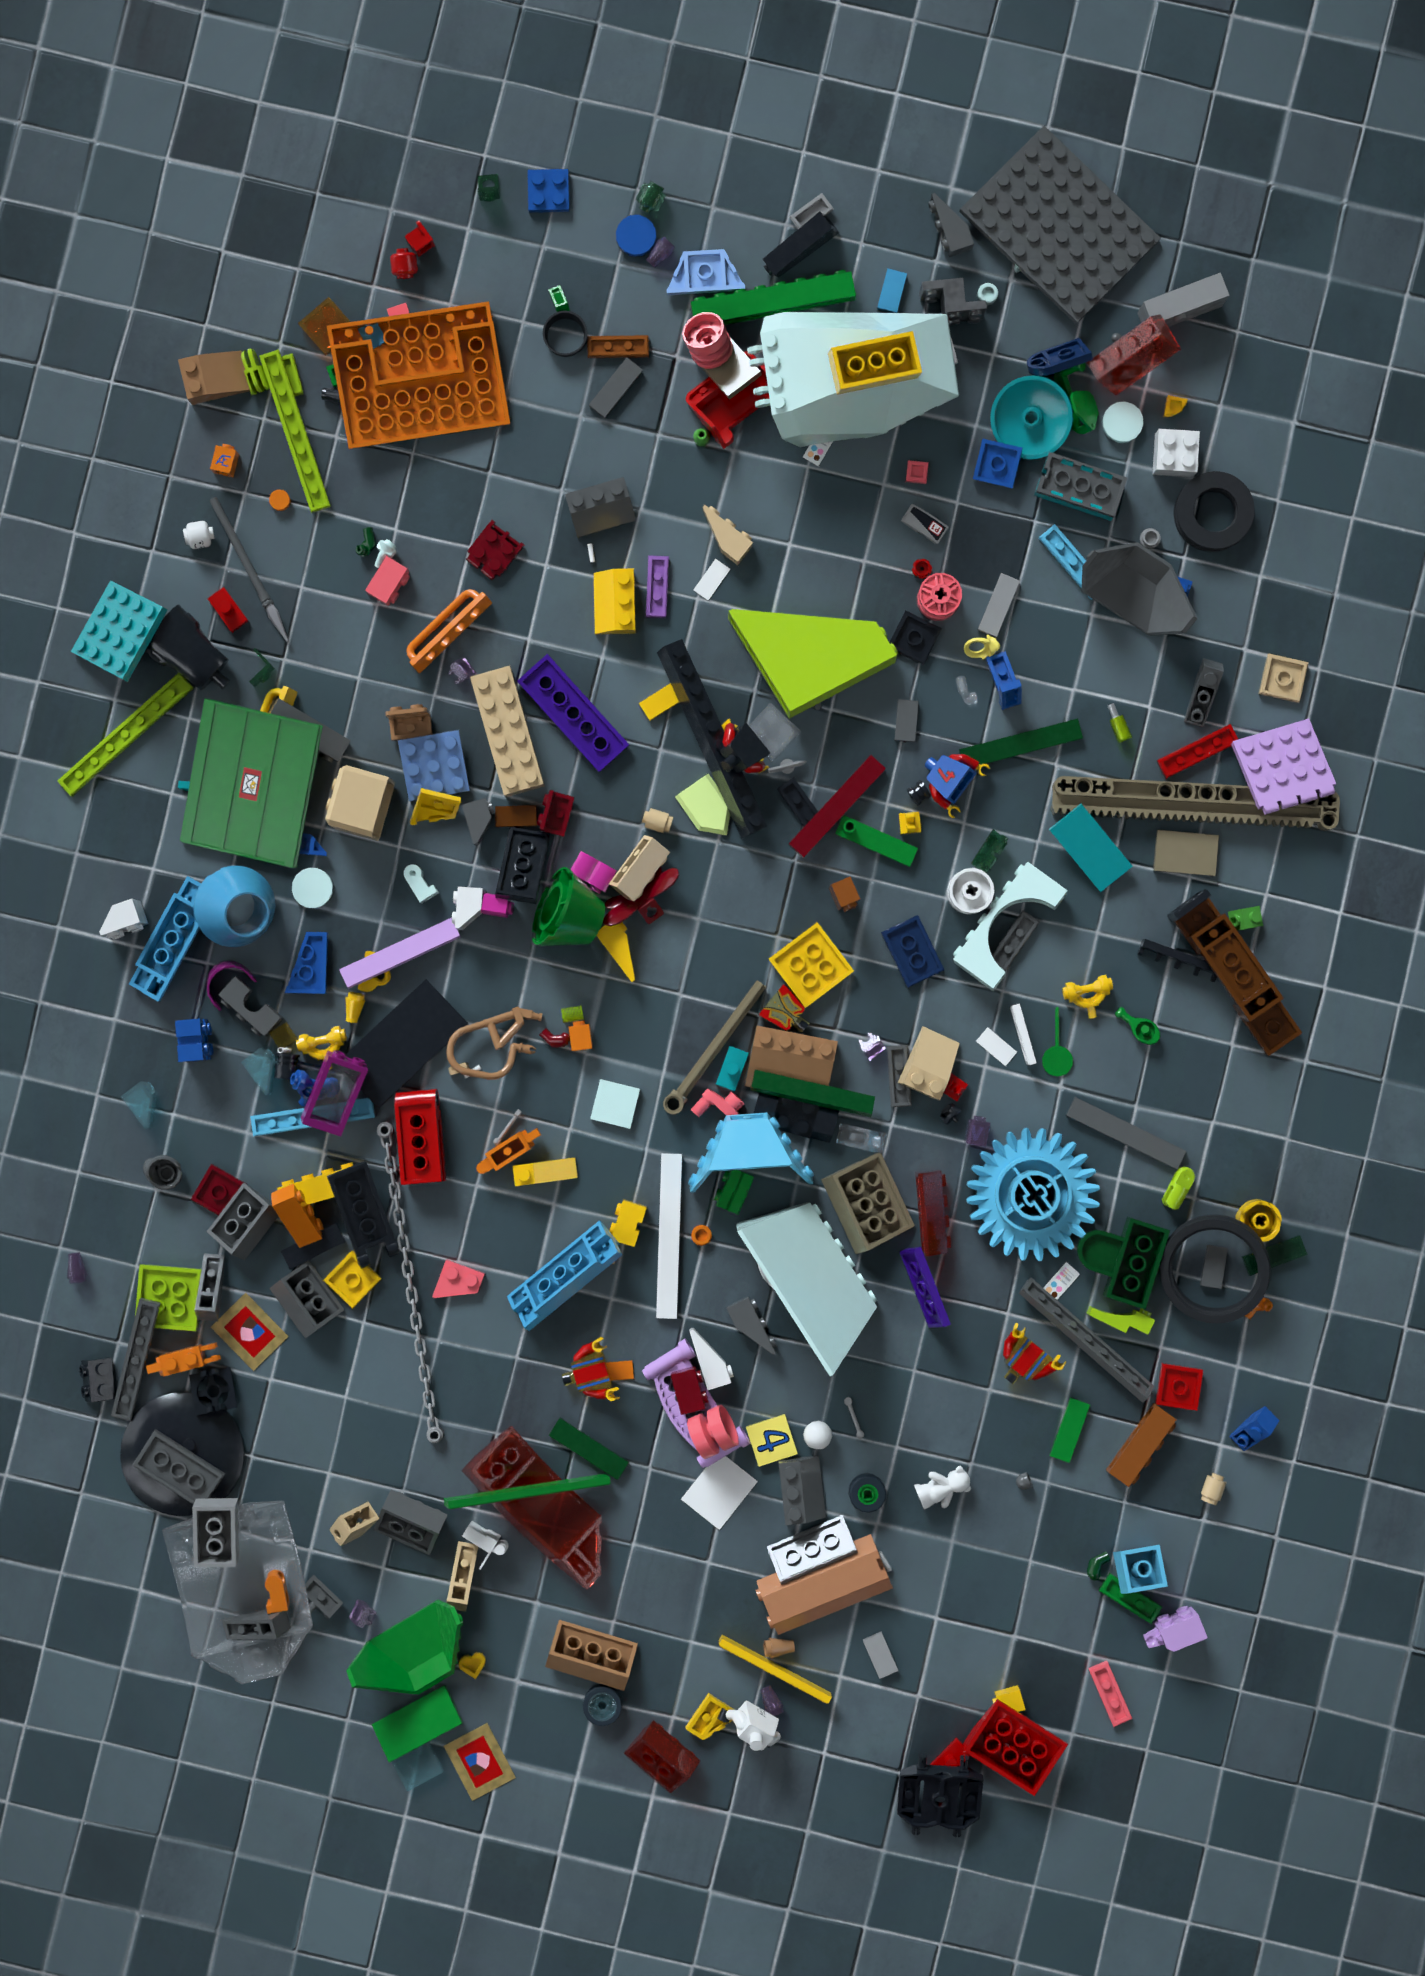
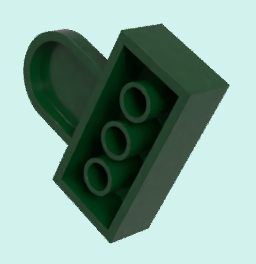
M1127 1217L1121 1236L1102 1230L1087 1232L1079 1240L1077 1256L1081 1264L1087 1269L1108 1276L1103 1296L1146 1310L1170 1230Z

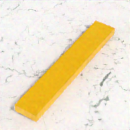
M721 1635L719 1639V1646L829 1704L832 1698L831 1692L734 1640Z

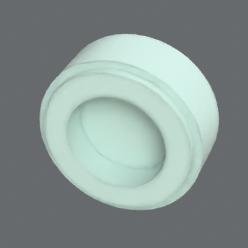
M991 283L981 285L977 292L978 300H986V305L993 304L998 297L997 287Z

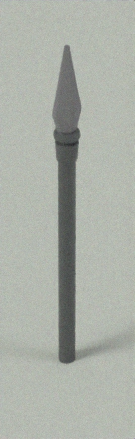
M217 497L210 499L209 501L258 593L262 607L266 609L268 618L285 641L288 642L279 612L273 605L274 602L271 600L268 592L265 591Z

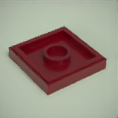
M211 1164L190 1200L219 1216L245 1182Z

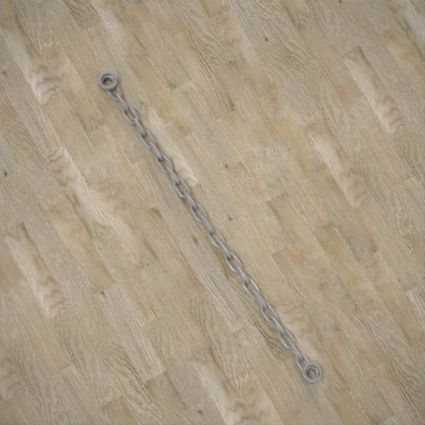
M382 1122L377 1127V1134L380 1136L381 1144L387 1152L384 1162L386 1172L391 1177V1183L389 1184L390 1197L395 1201L396 1207L393 1211L394 1223L399 1227L400 1235L397 1237L398 1248L404 1256L401 1266L403 1276L408 1281L406 1297L408 1303L412 1305L413 1311L410 1315L411 1327L416 1331L417 1336L414 1342L415 1352L421 1360L419 1377L425 1385L423 1401L424 1406L429 1409L430 1415L427 1419V1439L431 1443H438L442 1440L444 1432L439 1427L438 1419L433 1414L435 1398L434 1393L429 1390L428 1384L431 1380L430 1368L425 1364L424 1359L427 1349L425 1340L420 1335L422 1319L420 1313L416 1310L418 1294L417 1289L412 1286L411 1278L414 1275L413 1264L408 1260L407 1255L410 1245L408 1236L403 1231L405 1215L403 1209L399 1206L401 1190L400 1185L395 1182L394 1176L397 1171L396 1160L391 1156L390 1151L393 1145L392 1135L394 1127L389 1122ZM383 1126L388 1128L387 1134L382 1133L381 1129ZM384 1138H389L390 1144L386 1143L385 1145ZM388 1161H393L394 1171L393 1169L389 1171ZM397 1186L398 1196L394 1195L393 1197L392 1187L395 1188ZM396 1212L397 1214L401 1212L402 1221L397 1222ZM405 1237L407 1248L403 1247L402 1249L400 1238L404 1240ZM405 1265H410L411 1275L410 1273L406 1275ZM414 1290L415 1300L411 1299L410 1301L409 1291L412 1292ZM413 1316L414 1318L418 1316L419 1325L414 1326ZM422 1341L424 1352L420 1351L419 1353L417 1342L421 1344ZM422 1369H427L428 1379L427 1377L423 1379ZM431 1394L432 1404L429 1403L427 1405L426 1395L429 1396ZM430 1420L431 1422L435 1420L436 1426L431 1427ZM431 1432H437L438 1438H432Z

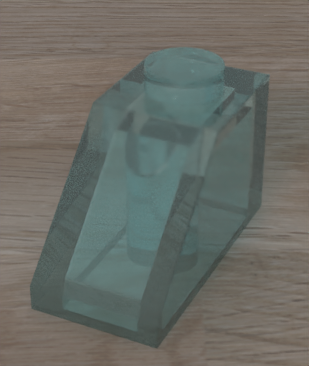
M261 1047L241 1063L263 1093L269 1095L273 1089L275 1056L269 1048Z
M140 1081L123 1094L121 1098L143 1127L150 1129L154 1123L157 1101L154 1093L156 1090L149 1082Z

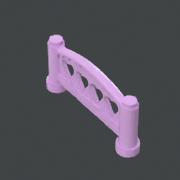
M683 1339L678 1342L677 1347L646 1365L642 1372L648 1381L650 1379L654 1380L657 1393L667 1416L682 1437L696 1450L689 1434L688 1418L686 1414L681 1415L678 1401L675 1399V1391H670L669 1384L664 1382V1378L671 1376L672 1372L693 1367L689 1360L695 1357L696 1354L687 1339ZM700 1383L702 1391L706 1390L709 1401L705 1403L706 1408L700 1411H705L704 1415L707 1417V1411L718 1405L704 1383ZM741 1426L736 1428L739 1438L737 1446L726 1451L722 1450L719 1446L718 1454L707 1459L702 1458L701 1455L697 1457L702 1468L709 1467L741 1446L744 1448L751 1444Z

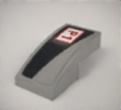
M914 504L910 505L901 520L909 528L921 533L934 544L940 542L948 529L946 524Z

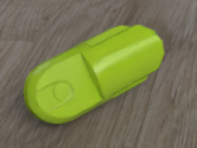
M251 348L248 349V352L244 350L241 353V358L251 395L257 394V391L259 393L263 392L264 388L269 390L270 387L263 366L260 364L256 352Z
M1181 1167L1175 1172L1162 1198V1203L1165 1206L1174 1210L1180 1208L1195 1180V1174L1191 1168Z

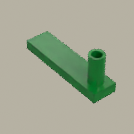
M843 815L835 833L837 836L908 867L911 866L918 850L915 846Z

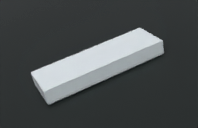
M1020 1004L1012 1005L1010 1009L1027 1065L1035 1064L1036 1059Z

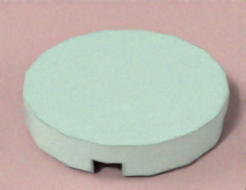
M1117 402L1111 405L1104 413L1102 419L1104 433L1109 439L1117 443H1128L1134 440L1143 427V416L1139 408L1129 402Z
M307 868L301 870L295 876L292 882V893L300 905L316 909L324 906L331 898L333 883L326 872L318 868Z

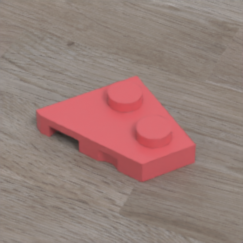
M446 1259L432 1297L440 1298L478 1293L485 1273Z

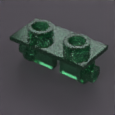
M992 829L971 864L985 873L988 870L991 871V868L998 859L994 856L995 853L999 855L1008 844V838Z

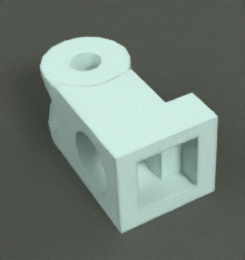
M411 864L405 868L404 877L420 903L423 904L439 894L434 885L428 886L423 878V871L420 867Z

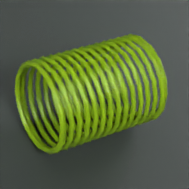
M581 1005L580 1007L574 1006L573 1009L572 1007L561 1008L563 1023L584 1020Z

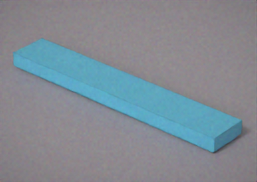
M369 1098L357 1099L347 1122L375 1118L374 1103ZM347 1101L314 1106L312 1113L339 1122ZM304 1108L250 1116L253 1136L311 1127L301 1122Z

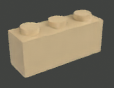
M644 835L609 885L624 898L635 901L642 895L647 883L654 879L655 872L666 862L670 852L653 837Z

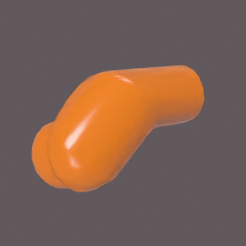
M1263 1297L1260 1303L1245 1316L1251 1320L1256 1311H1271L1273 1303L1268 1298Z

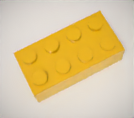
M913 331L832 347L828 352L837 395L917 379L922 373Z

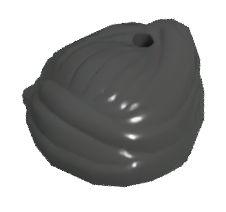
M159 1155L149 1158L144 1162L143 1172L147 1180L156 1188L170 1190L175 1188L181 1181V1165L171 1156Z

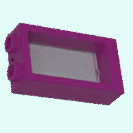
M337 1050L333 1052L327 1051L301 1115L302 1124L341 1137L368 1071L364 1060L353 1057V1059L345 1057L344 1053Z

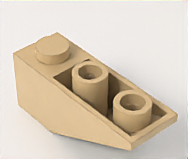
M704 505L703 513L721 553L738 565L753 547L752 538L746 532L742 531L740 533L736 530V525L729 519H722L719 516V511L714 507L710 506L708 508Z

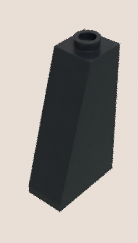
M818 212L763 258V261L766 263L764 268L770 276L774 274V276L779 278L840 232L828 216Z

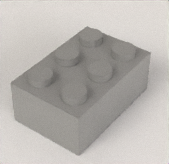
M238 1498L196 1499L192 1507L194 1567H236L239 1561Z

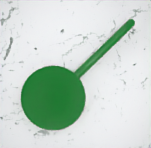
M1059 1007L1055 1008V1046L1047 1049L1042 1057L1043 1068L1052 1076L1067 1074L1073 1065V1057L1070 1051L1065 1047L1059 1046Z

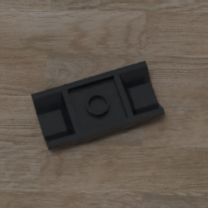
M760 1092L754 1109V1113H768L771 1118L774 1116L780 1125L778 1128L780 1131L828 1143L831 1142L840 1111Z

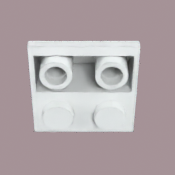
M458 887V891H454L453 903L456 905V912L452 913V924L455 925L456 929L464 930L482 914L481 908L486 890L483 888Z
M129 899L112 905L99 931L100 935L114 940L125 936L124 932L132 931L134 933L143 930V926L147 925L148 921L141 901Z

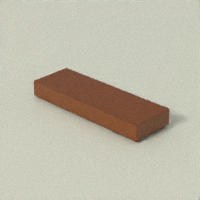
M587 336L588 358L649 357V336Z

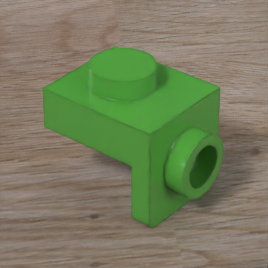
M1260 906L1228 912L1229 920L1237 931L1263 926Z

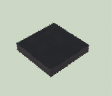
M905 610L889 643L894 644L899 654L924 666L942 628Z
M1206 889L1197 892L1170 912L1167 917L1171 922L1179 920L1210 897V892Z

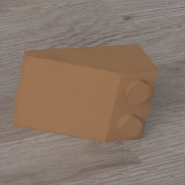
M242 351L200 354L178 359L188 401L194 405L250 391L244 374L245 368L241 358Z

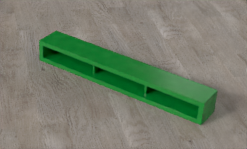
M839 270L834 275L829 276L818 274L813 279L798 278L791 283L781 281L770 287L760 285L756 286L754 290L746 291V289H739L734 291L733 294L728 295L726 293H718L714 297L707 299L704 296L697 297L694 301H691L692 316L703 312H712L723 320L724 325L761 319L782 312H798L855 301L856 293L852 272Z

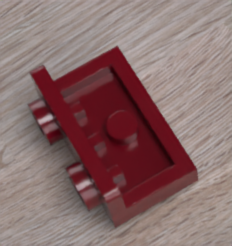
M550 790L549 794L545 793L542 803L545 806L544 814L540 813L537 825L540 826V831L565 837L575 797L557 793L553 790Z

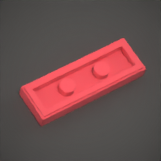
M1106 1660L1088 1668L1113 1727L1131 1720L1132 1716L1108 1661Z

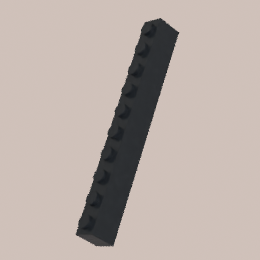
M681 639L664 646L657 654L741 839L767 827V824L743 772L737 773L734 769L727 772L721 766V762L725 760L720 752L724 746L722 743L724 730L683 640Z

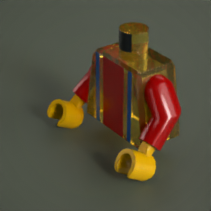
M1018 1323L1014 1324L1013 1331L1004 1341V1362L1011 1367L1004 1376L1005 1379L1012 1384L1020 1376H1023L1028 1381L1038 1380L1049 1376L1056 1370L1064 1368L1066 1361L1064 1363L1058 1362L1061 1355H1057L1052 1361L1053 1358L1024 1336L1025 1327L1022 1331L1017 1330Z
M600 1337L591 1343L583 1345L573 1357L571 1362L572 1371L561 1375L564 1386L576 1383L578 1391H582L586 1396L614 1401L620 1399V1397L614 1395V1391L619 1390V1388H612V1382L603 1354V1350L607 1348V1345L604 1347L600 1345L599 1341L603 1339V1337Z

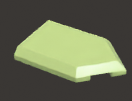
M709 774L675 796L698 831L727 836L730 812L718 786Z

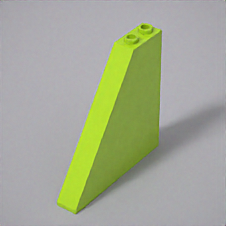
M731 609L728 612V620L789 719L896 662L898 654L896 647L887 640L884 628L879 627L877 622L738 609Z

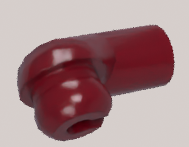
M545 1028L539 1034L541 1038L554 1048L565 1047L570 1042V1035L566 1032H563L561 1035H553Z

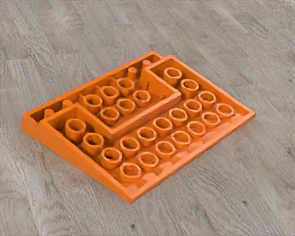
M489 301L327 325L349 449L510 424ZM378 324L384 334V344L373 349L371 339L363 340L358 331L360 327ZM367 326L365 328V333L367 335H372L373 327Z

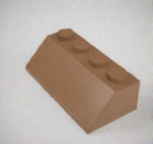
M559 1620L545 1667L624 1691L638 1643Z

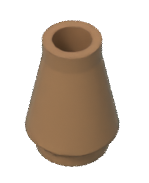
M776 1638L764 1640L765 1657L772 1659L795 1652L793 1640Z

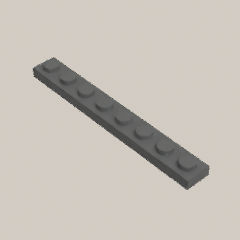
M1029 1278L1019 1292L1023 1298L1142 1403L1148 1399L1154 1388L1153 1384L1033 1278Z

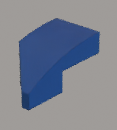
M303 834L299 854L327 856V852L311 834Z

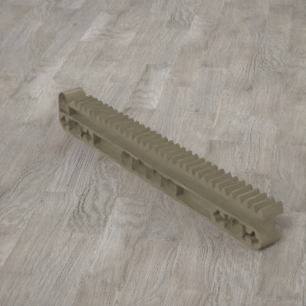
M1061 776L1052 784V815L1057 814L1058 810L1060 815H1064L1066 811L1069 813L1082 803L1090 814L1092 812L1093 817L1098 816L1100 812L1101 818H1104L1108 813L1109 818L1114 817L1116 814L1117 818L1125 815V818L1129 819L1133 815L1134 819H1138L1141 815L1142 820L1149 816L1150 820H1154L1157 817L1158 821H1161L1165 817L1166 821L1174 818V821L1177 822L1182 818V821L1186 822L1190 818L1191 822H1195L1198 819L1199 823L1206 820L1207 823L1215 821L1218 824L1223 821L1224 824H1227L1231 821L1234 825L1239 821L1240 825L1247 822L1248 825L1256 823V826L1264 823V826H1268L1272 823L1273 827L1280 824L1281 827L1288 825L1289 828L1295 825L1297 828L1303 826L1310 828L1313 824H1316L1323 831L1335 828L1339 822L1340 798L1336 792L1326 796L1332 800L1330 804L1327 801L1319 802V799L1326 797L1320 798L1318 792H1316L1318 799L1313 800L1310 805L1306 803L1301 804L1299 798H1297L1298 805L1282 810L1280 804H1278L1279 811L1265 815L1262 809L1258 810L1248 786ZM1061 782H1063L1065 786H1070L1073 784V787L1065 788L1063 791H1061V788L1058 787V785ZM1079 782H1084L1087 785V792L1079 791ZM1102 784L1108 788L1104 793H1102L1101 789H1095L1092 793L1093 787H1100ZM1161 787L1168 788V797H1163L1160 794ZM1182 788L1189 790L1190 795L1188 798L1181 796L1180 791ZM1202 789H1207L1210 792L1209 799H1204L1201 796ZM1223 790L1229 791V800L1222 798L1221 793ZM1324 816L1331 818L1330 826H1326L1323 823Z

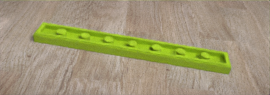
M278 349L260 355L259 357L310 511L314 513L329 508L331 505L280 351Z
M177 673L57 780L58 783L70 796H74L193 690L194 687L182 674Z

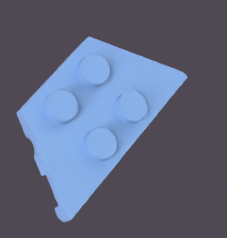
M724 249L684 251L673 274L672 281L667 288V295L732 292L745 289V284L742 283Z

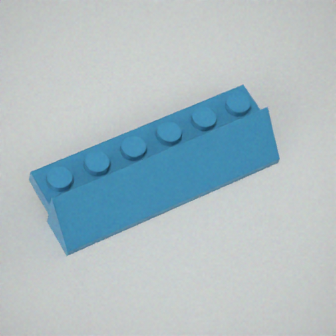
M189 876L186 877L178 894L174 893L135 964L138 968L129 982V985L158 1002L164 996L200 929L194 916V899L201 883Z
M600 1220L507 1296L512 1310L519 1315L526 1330L530 1331L622 1256L618 1247L620 1245L619 1242Z

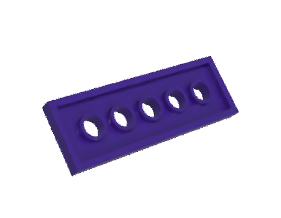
M548 654L517 680L520 686L599 773L630 746ZM546 677L552 681L551 686L547 689L540 686V681ZM557 693H563L566 697L565 701L561 704L554 701V696ZM570 708L579 710L577 718L571 719L568 717L567 713ZM584 723H590L593 726L591 733L584 734L581 731ZM598 738L605 739L607 742L606 747L603 749L596 748L595 741Z

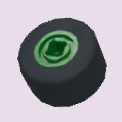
M860 1474L849 1485L848 1493L851 1503L861 1512L870 1513L877 1511L886 1500L884 1483L874 1474Z

